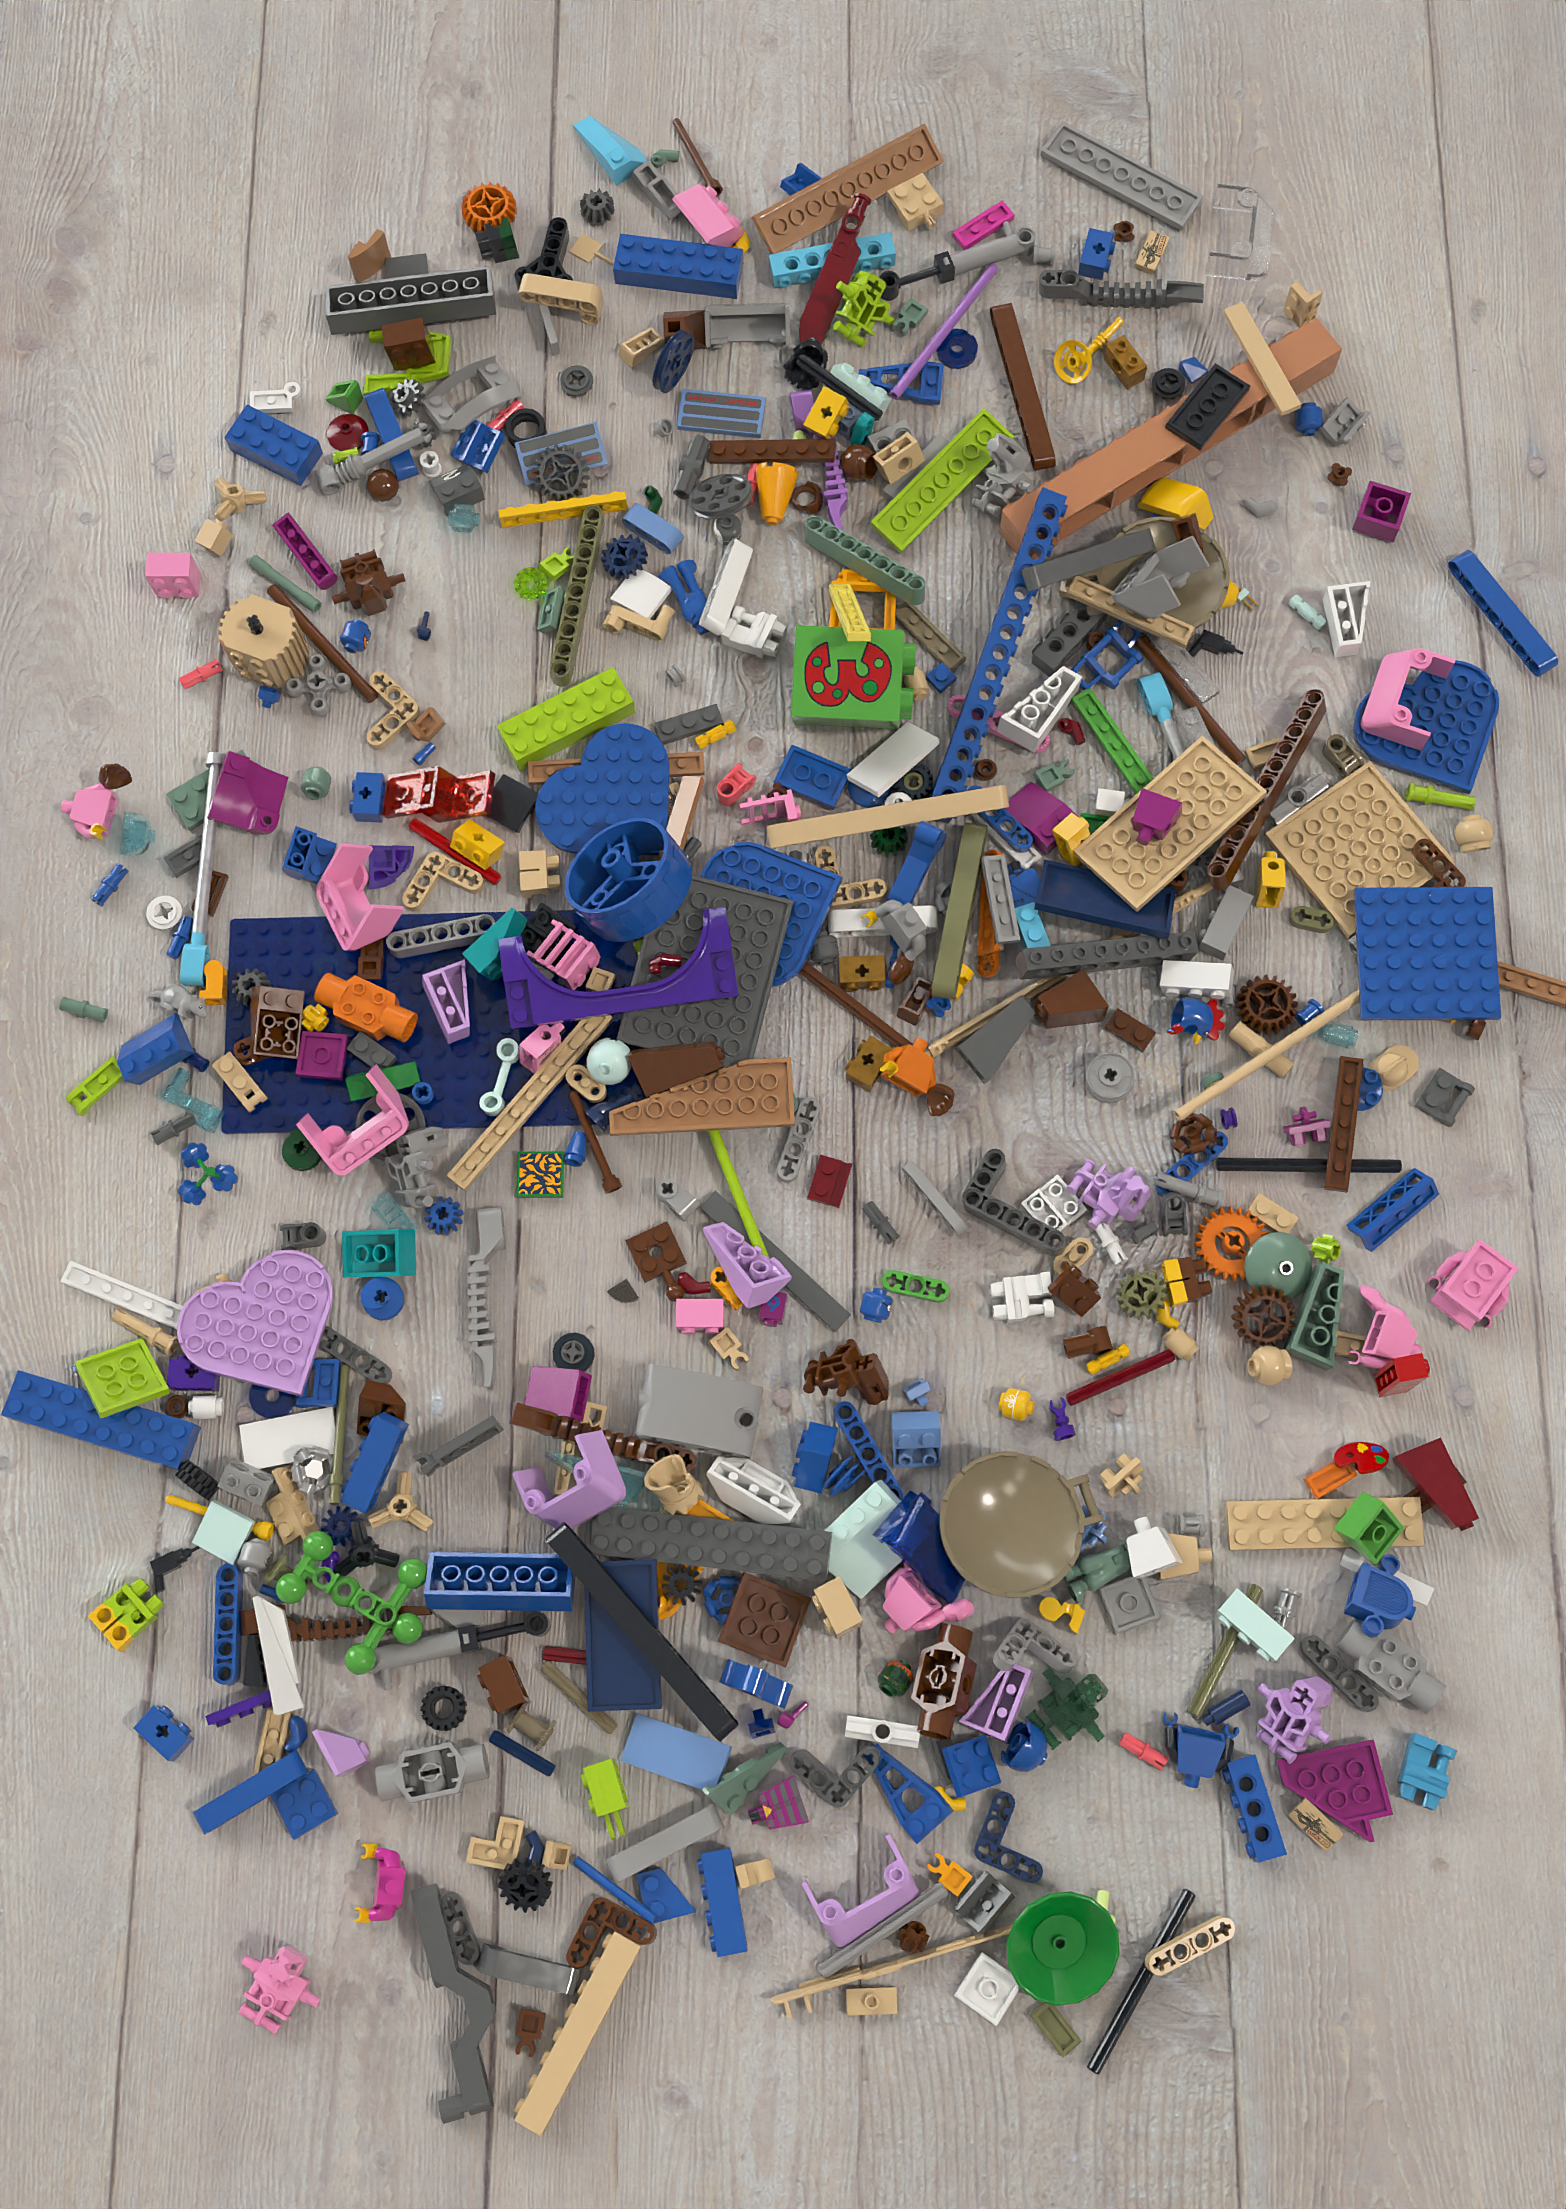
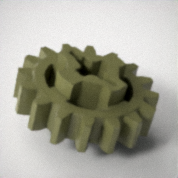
M1144 1269L1142 1274L1134 1270V1276L1132 1277L1127 1273V1281L1120 1280L1119 1283L1122 1288L1116 1289L1119 1295L1117 1298L1118 1304H1122L1120 1306L1123 1312L1127 1311L1130 1318L1136 1314L1138 1320H1141L1142 1315H1145L1149 1320L1151 1313L1158 1316L1157 1309H1165L1162 1301H1168V1296L1165 1294L1168 1289L1166 1285H1163V1278H1157V1274L1154 1271L1149 1275L1147 1269ZM1141 1288H1142V1290H1143V1292H1144V1296H1143L1144 1301H1142L1141 1294H1140V1293H1141Z

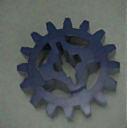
M631 534L627 538L621 535L620 540L613 538L614 543H607L608 549L602 550L604 556L601 557V561L605 571L609 572L611 577L616 574L618 579L622 575L629 579V574L631 573L636 576V570L642 571V564H647L646 557L648 553L644 542H641L639 537L633 539Z

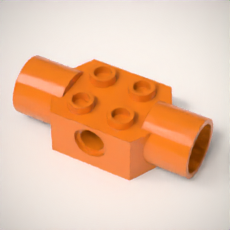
M326 973L315 991V1001L333 1009V1015L339 1023L355 1031H361L377 1041L388 1035L404 1043L410 1038L417 1024L418 1015L399 1006V1001L394 993L356 975L346 981L331 973Z

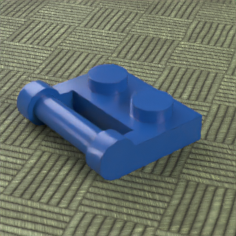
M314 1359L312 1368H315L313 1397H307V1380L302 1397L298 1396V1398H295V1407H337L340 1359Z

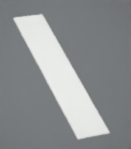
M1346 1548L1339 1564L1354 1572L1357 1571L1362 1563L1379 1569V1562L1375 1566L1361 1554L1350 1548ZM1399 1571L1393 1575L1401 1579L1409 1587L1413 1600L1426 1606L1428 1605L1434 1591L1433 1587Z

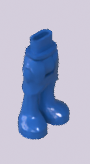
M684 560L677 564V570L674 566H670L662 571L658 578L671 586L681 606L683 617L692 624L693 628L697 629L699 635L709 632V630L699 625L707 599L703 589L699 588L694 573L697 570L695 561ZM678 572L684 578L691 593L685 592V589L679 579Z

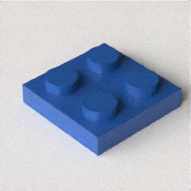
M986 1735L941 1749L957 1798L1001 1783Z
M316 1770L311 1771L271 1795L293 1840L339 1814Z

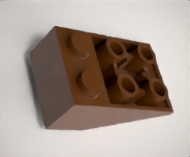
M267 986L252 987L250 1007L252 1054L298 1059L305 991Z

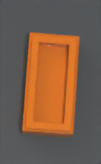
M1333 1461L1303 1480L1314 1498L1319 1499L1358 1475L1351 1464L1344 1468H1339Z

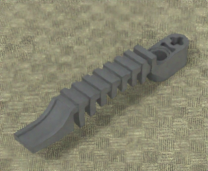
M1045 270L1039 276V294L1043 298L1080 299L1083 306H1087L1088 301L1092 304V307H1098V304L1103 307H1108V305H1113V307L1124 305V308H1129V306H1134V308L1145 306L1144 309H1150V307L1160 309V307L1169 308L1174 304L1184 302L1203 303L1204 284L1195 282L1167 281L1165 290L1162 289V279H1157L1156 289H1151V281H1146L1145 289H1140L1141 282H1135V288H1130V283H1125L1124 288H1119L1120 282H1114V287H1109V281H1104V287H1099V279L1088 282L1073 270Z

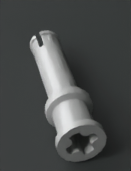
M1157 1171L1155 1174L1159 1179H1153L1154 1186L1191 1197L1195 1203L1200 1204L1202 1202L1211 1205L1215 1210L1220 1208L1224 1199V1190L1219 1189L1216 1191L1206 1187L1204 1183L1196 1185L1161 1173L1160 1171Z
M1281 1586L1280 1591L1282 1593L1278 1605L1274 1607V1613L1276 1614L1274 1621L1287 1631L1290 1619H1293L1296 1615L1294 1612L1295 1606L1302 1593Z

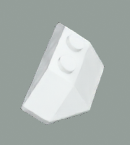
M718 1456L706 1474L721 1501L760 1524L790 1523L801 1505L787 1481L747 1458H725Z

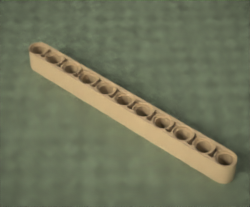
M1006 785L785 822L766 827L771 849L917 824L922 820L928 822L1008 808L1009 801Z

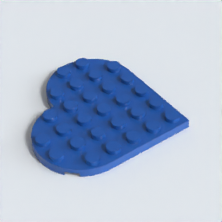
M1455 660L1446 679L1422 671L1416 678L1413 686L1404 684L1398 705L1407 707L1411 711L1412 720L1410 726L1431 732L1422 751L1365 732L1361 727V720L1370 693L1364 697L1355 713L1353 727L1358 745L1368 757L1384 766L1467 794L1471 793L1499 710L1497 689H1494L1490 682V677L1483 670L1473 664Z
M628 723L615 724L598 732L587 744L582 755L581 766L567 767L554 773L541 787L537 796L535 811L536 819L543 835L557 848L578 854L583 846L596 834L617 822L630 818L643 817L653 819L666 830L668 826L670 768L668 755L661 740L650 730ZM653 851L642 855H659L660 851Z
M751 842L734 843L733 846L719 850L709 859L701 874L703 878L794 901L772 987H777L790 981L805 965L843 880L840 875Z

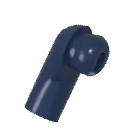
M536 1830L525 1836L531 1847L527 1859L528 1863L536 1859V1866L539 1867L542 1864L545 1846Z

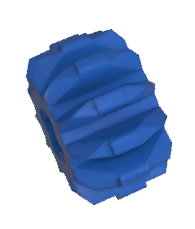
M439 1196V1203L436 1204L433 1201V1208H425V1212L429 1215L425 1216L424 1220L429 1223L427 1226L429 1230L435 1229L437 1235L444 1231L445 1235L448 1236L450 1234L449 1229L452 1228L453 1231H458L455 1224H463V1220L459 1217L464 1215V1212L459 1209V1202L453 1203L452 1197H448L444 1202L443 1197ZM444 1212H447L449 1216L447 1218L443 1217L444 1220H441L440 1214L444 1215Z

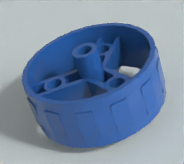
M643 817L630 818L605 828L583 846L568 869L565 878V894L579 917L598 936L612 942H626L652 932L675 913L689 891L692 881V868L684 851L661 824L653 819ZM664 851L662 859L659 861H639V856L642 854Z

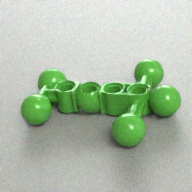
M314 1531L304 1539V1556L293 1573H287L278 1580L276 1594L284 1603L294 1604L299 1602L307 1591V1584L305 1582L307 1577L314 1582L320 1591L326 1592L331 1596L332 1601L336 1605L350 1607L353 1610L356 1608L362 1616L374 1622L363 1642L351 1646L345 1655L347 1669L353 1674L364 1675L374 1667L376 1662L374 1650L387 1629L392 1628L394 1638L403 1644H411L421 1637L423 1632L421 1619L413 1613L399 1615L398 1611L410 1591L423 1586L426 1582L427 1566L422 1560L417 1558L404 1561L398 1570L400 1582L386 1602L373 1593L365 1591L364 1588L360 1587L359 1582L355 1578L341 1576L338 1573L335 1574L328 1567L316 1566L315 1563L317 1561H323L330 1556L333 1550V1541L326 1532ZM323 1574H330V1582L326 1585H320V1577ZM344 1586L352 1588V1592L348 1597H340V1590ZM365 1598L372 1599V1606L367 1610L361 1609V1601ZM384 1611H392L393 1617L390 1621H381V1614Z

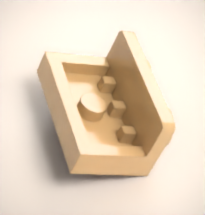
M1296 281L1290 286L1283 310L1286 316L1292 319L1298 327L1307 321L1311 322L1317 316L1316 313L1321 304L1323 292L1318 290L1310 295Z

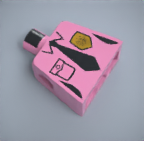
M555 1023L551 1028L548 1025L539 1026L519 1045L520 1063L535 1074L561 1044V1036L566 1032V1028L561 1023Z

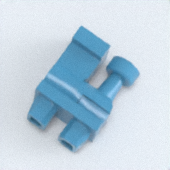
M1414 1733L1410 1734L1400 1775L1397 1779V1783H1400L1398 1797L1412 1802L1416 1790L1424 1793L1420 1806L1429 1810H1436L1440 1799H1445L1446 1790L1449 1785V1778L1446 1775L1448 1762L1455 1759L1457 1750L1443 1744H1438L1435 1751L1437 1741ZM1433 1751L1439 1755L1434 1768L1428 1766Z

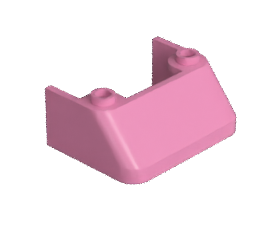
M1422 648L1387 654L1381 662L1361 720L1362 729L1369 734L1422 751L1431 732L1410 726L1412 720L1411 711L1407 707L1398 705L1409 669L1424 671L1446 679L1456 659Z
M341 843L316 887L317 899L342 949L346 951H355L388 936L404 911L403 906L370 905L363 891L369 881V874L364 863L373 850L372 846Z
M377 1064L368 1071L366 1077L378 1091L376 1101L382 1109L379 1114L349 1135L336 1125L329 1126L322 1131L308 1113L296 1124L330 1169L337 1175L348 1174L399 1138L408 1129L409 1121L399 1093Z

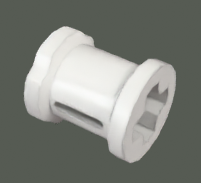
M426 451L420 456V464L423 467L424 475L430 479L438 477L442 472L438 455L433 451Z

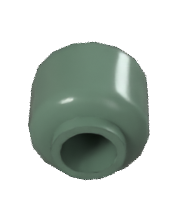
M322 767L308 768L303 774L300 789L307 798L319 800L327 796L332 778Z

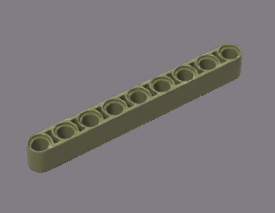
M596 505L588 506L583 512L550 666L552 679L560 687L568 685L572 680L604 530L603 512ZM585 555L590 556L589 558H582ZM581 574L586 575V576L583 577V578H579V577H578V576L581 575ZM575 594H582L579 597H574ZM572 613H578L576 616H569ZM568 632H573V633H574V634L571 635V636H566V635H565V634L568 633ZM563 652H570L568 655H561ZM565 671L563 675H557L558 672Z
M964 823L932 984V997L955 999L957 995L982 865L981 859L984 855L987 839V825Z

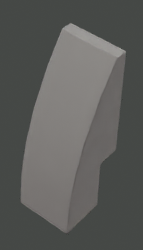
M647 160L633 170L631 175L633 181L664 215L672 220L682 213L672 200L678 193L663 173L659 174L650 160Z

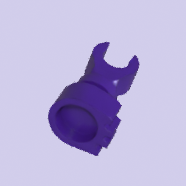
M1060 1397L1062 1405L1060 1409H1056L1053 1406L1052 1400L1049 1403V1409L1056 1417L1055 1424L1059 1426L1053 1432L1055 1441L1069 1439L1076 1435L1073 1425H1068L1070 1421L1065 1415L1066 1402L1062 1397Z

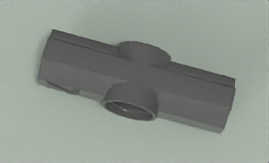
M697 434L692 436L687 453L681 458L679 475L673 488V494L680 499L686 500L689 498V494L695 487L697 479H700L703 474L704 460L710 446V440L703 435Z

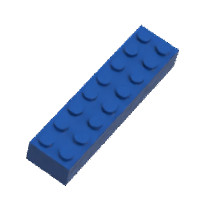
M20 1370L17 1371L1 1413L2 1416L14 1421L175 1470H179L187 1459L190 1460L201 1427L194 1423L139 1406H134L100 1419L86 1390Z

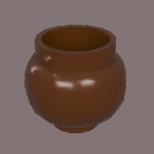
M851 445L840 457V466L843 474L848 479L854 481L872 479L878 470L872 457L876 452L871 451L865 445Z

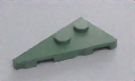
M781 1742L772 1745L766 1749L767 1754L758 1760L754 1758L749 1759L736 1767L734 1771L723 1775L721 1783L713 1788L707 1785L702 1791L728 1814L732 1815L788 1748Z

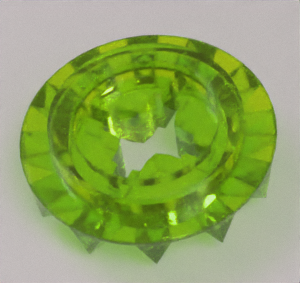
M535 567L522 569L514 579L515 591L521 598H527L529 601L531 598L539 599V596L545 594L547 587H549L546 574ZM533 578L534 583L536 585H533L531 590H529L527 584H530V581H532Z

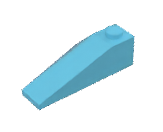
M592 116L573 125L575 131L615 185L631 178L633 170L647 161L640 149Z

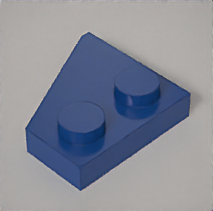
M662 1868L637 1874L643 1904L657 1915L656 1920L652 1924L695 1913V1908L683 1896L682 1892L670 1880Z

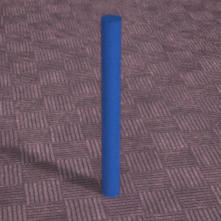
M579 1856L573 1862L575 1867L651 1924L656 1920L657 1915Z

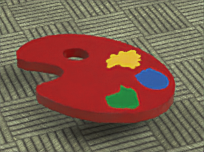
M1354 1442L1337 1449L1334 1453L1333 1461L1339 1468L1355 1464L1354 1468L1359 1474H1368L1379 1471L1386 1466L1389 1460V1453L1385 1448L1374 1443Z

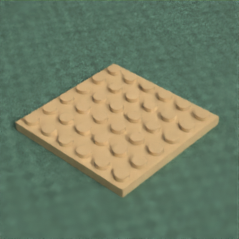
M1371 761L1264 835L1265 839L1279 856L1284 859V862L1325 911L1330 912L1335 924L1347 938L1356 933L1355 888L1422 887L1434 879L1412 853L1413 846L1418 840H1431L1453 864L1455 863L1453 858ZM1421 847L1419 852L1421 854L1424 852L1427 853L1426 851L1428 847ZM1433 853V855L1429 857L1427 861L1430 862V860L1436 855ZM1433 862V868L1436 871H1444L1445 865L1443 862Z

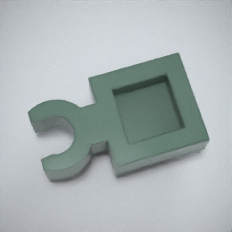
M911 298L899 312V319L895 320L893 330L896 331L898 327H904L902 336H906L909 332V326L911 325L916 328L928 314V308Z
M1066 759L1060 763L1059 767L1051 763L1035 771L1033 776L1039 786L1048 792L1062 785L1065 781L1064 778H1071L1075 773V769L1070 771L1064 769L1070 762Z

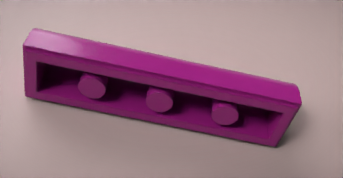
M289 512L272 525L321 590H326L336 583L337 575Z

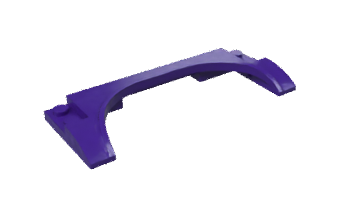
M725 907L702 910L703 928L699 943L689 960L678 971L654 983L605 991L580 992L557 985L541 974L530 961L525 952L521 936L498 939L511 1030L739 997Z

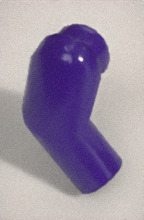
M332 1551L330 1556L322 1561L321 1567H328L336 1574L334 1568L335 1563H338L340 1559L339 1554L336 1551ZM323 1574L324 1578L329 1583L331 1580V1575Z

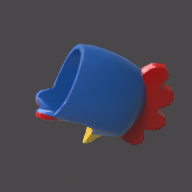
M1181 998L1175 1004L1171 1016V1028L1167 1029V1033L1174 1035L1188 1032L1193 1037L1194 1044H1198L1203 1037L1216 1041L1219 1038L1218 1031H1222L1225 1028V1024L1220 1021L1224 1013L1216 1008L1218 1005L1216 1000L1204 1003L1197 999Z

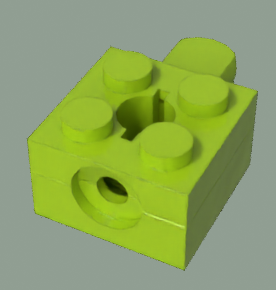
M611 1758L584 1767V1774H581L584 1788L590 1790L592 1798L588 1799L592 1814L596 1813L597 1817L604 1816L610 1838L613 1840L617 1838L611 1818L613 1813L621 1837L625 1836L626 1830L620 1811L630 1808L616 1759Z

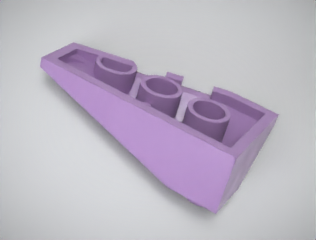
M724 1222L703 1228V1232L735 1294L747 1308L767 1303L791 1280L792 1276L774 1257L770 1259L762 1254L760 1247L757 1245L752 1247L744 1241L743 1235Z

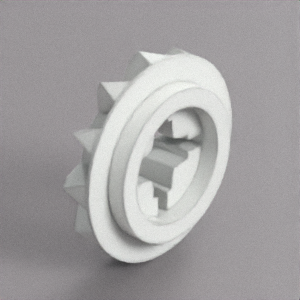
M160 896L151 901L147 908L146 916L154 928L161 929L162 931L168 928L172 929L174 925L180 923V918L183 915L182 906L171 896ZM161 907H163L167 911H171L168 913L167 920L163 916H160L162 915Z

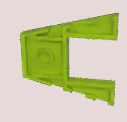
M382 329L369 330V340L371 343H383ZM429 331L433 340L436 363L423 367L409 368L406 370V373L366 375L364 394L380 388H384L386 393L392 392L398 388V383L403 385L405 379L410 381L413 378L422 384L449 377L451 336Z

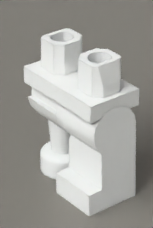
M737 605L731 619H728L727 625L721 633L722 644L756 655L762 659L764 654L775 657L779 649V643L771 640L773 636L783 640L787 633V626L778 622L776 615H769L765 612H760L757 615L745 613L744 607ZM743 621L751 625V627L749 629L739 624Z
M1050 1272L1029 1276L1003 1278L1002 1282L990 1284L991 1298L1003 1297L1004 1305L992 1307L993 1319L1006 1320V1324L1022 1322L1028 1316L1044 1314L1046 1318L1054 1317L1053 1299H1044L1042 1304H1030L1029 1299L1051 1296L1052 1293L1048 1290V1286L1051 1284Z

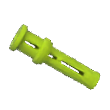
M1409 782L1405 794L1406 802L1413 800L1424 802V805L1435 803L1473 811V805L1476 804L1475 796L1435 790L1431 785L1427 787L1414 785V782Z

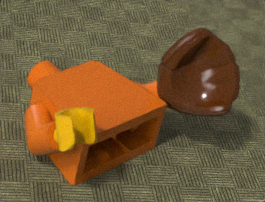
M915 1038L913 1045L906 1044L901 1047H895L884 1054L883 1066L880 1068L882 1078L915 1097L927 1093V1107L931 1116H942L951 1109L954 1091L946 1085L936 1083L933 1067L934 1059L924 1053L928 1044L927 1041Z

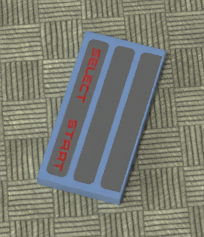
M683 389L677 430L761 438L766 397Z
M597 421L514 443L526 486L540 482L533 481V477L539 475V473H534L532 469L540 467L535 464V460L543 461L539 454L542 452L547 456V447L551 449V452H555L554 445L556 444L559 451H562L563 444H566L567 452H569L571 447L575 448L573 455L580 451L582 455L578 460H587V463L582 467L587 466L589 469L608 464ZM557 457V460L562 465L574 463L569 458ZM551 461L544 469V479L548 478V475L554 471ZM556 465L558 475L555 477L558 478L561 476H565V472L567 471H562V469H559L558 465Z

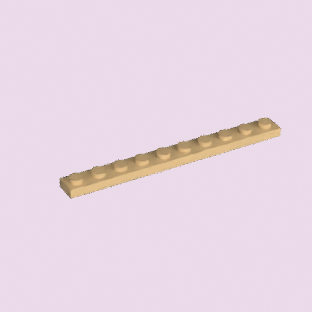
M604 1016L581 1020L446 1176L462 1190L466 1191L566 1076L567 1070L578 1062L610 1025L613 1017Z

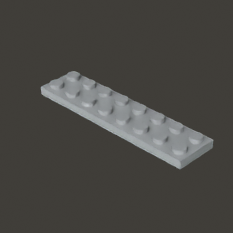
M1064 121L1061 122L1041 150L1040 156L1180 231L1183 230L1203 201V195Z

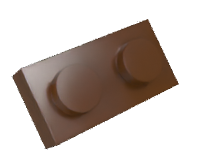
M1117 1008L1105 1026L1106 1030L1142 1053L1156 1034L1154 1030Z

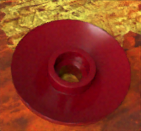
M340 415L328 426V441L338 451L354 449L356 447L358 450L363 446L361 435L369 432L368 425L358 415Z

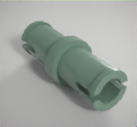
M63 997L59 1005V1010L77 1014L79 1018L83 1019L87 1017L105 1022L108 1015V1009L91 1005L85 1000L80 1002Z

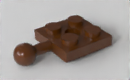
M668 1221L625 1240L644 1283L662 1276L667 1285V1298L672 1302H676V1299H682L684 1289L681 1285L675 1283L670 1271L687 1264ZM653 1247H660L663 1250L659 1257H652L650 1255V1250Z

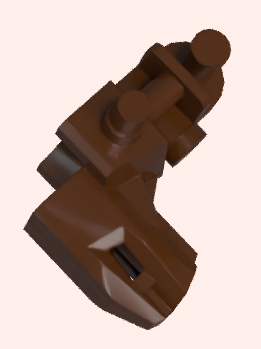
M375 549L359 555V552L355 553L354 557L340 560L342 566L340 573L345 582L346 591L331 596L334 605L350 601L353 609L357 610L362 606L365 615L368 616L386 611L387 604L385 598H393L394 594L391 587L405 582L404 574L401 573L387 577L382 560L377 558Z
M848 1339L846 1344L838 1346L831 1357H827L825 1351L820 1352L819 1361L810 1360L804 1372L806 1382L803 1390L808 1394L813 1393L815 1386H818L823 1396L828 1394V1389L837 1388V1395L844 1397L848 1389L856 1387L862 1398L870 1405H878L881 1401L888 1400L889 1380L877 1354L872 1353L862 1356L857 1343L853 1339Z

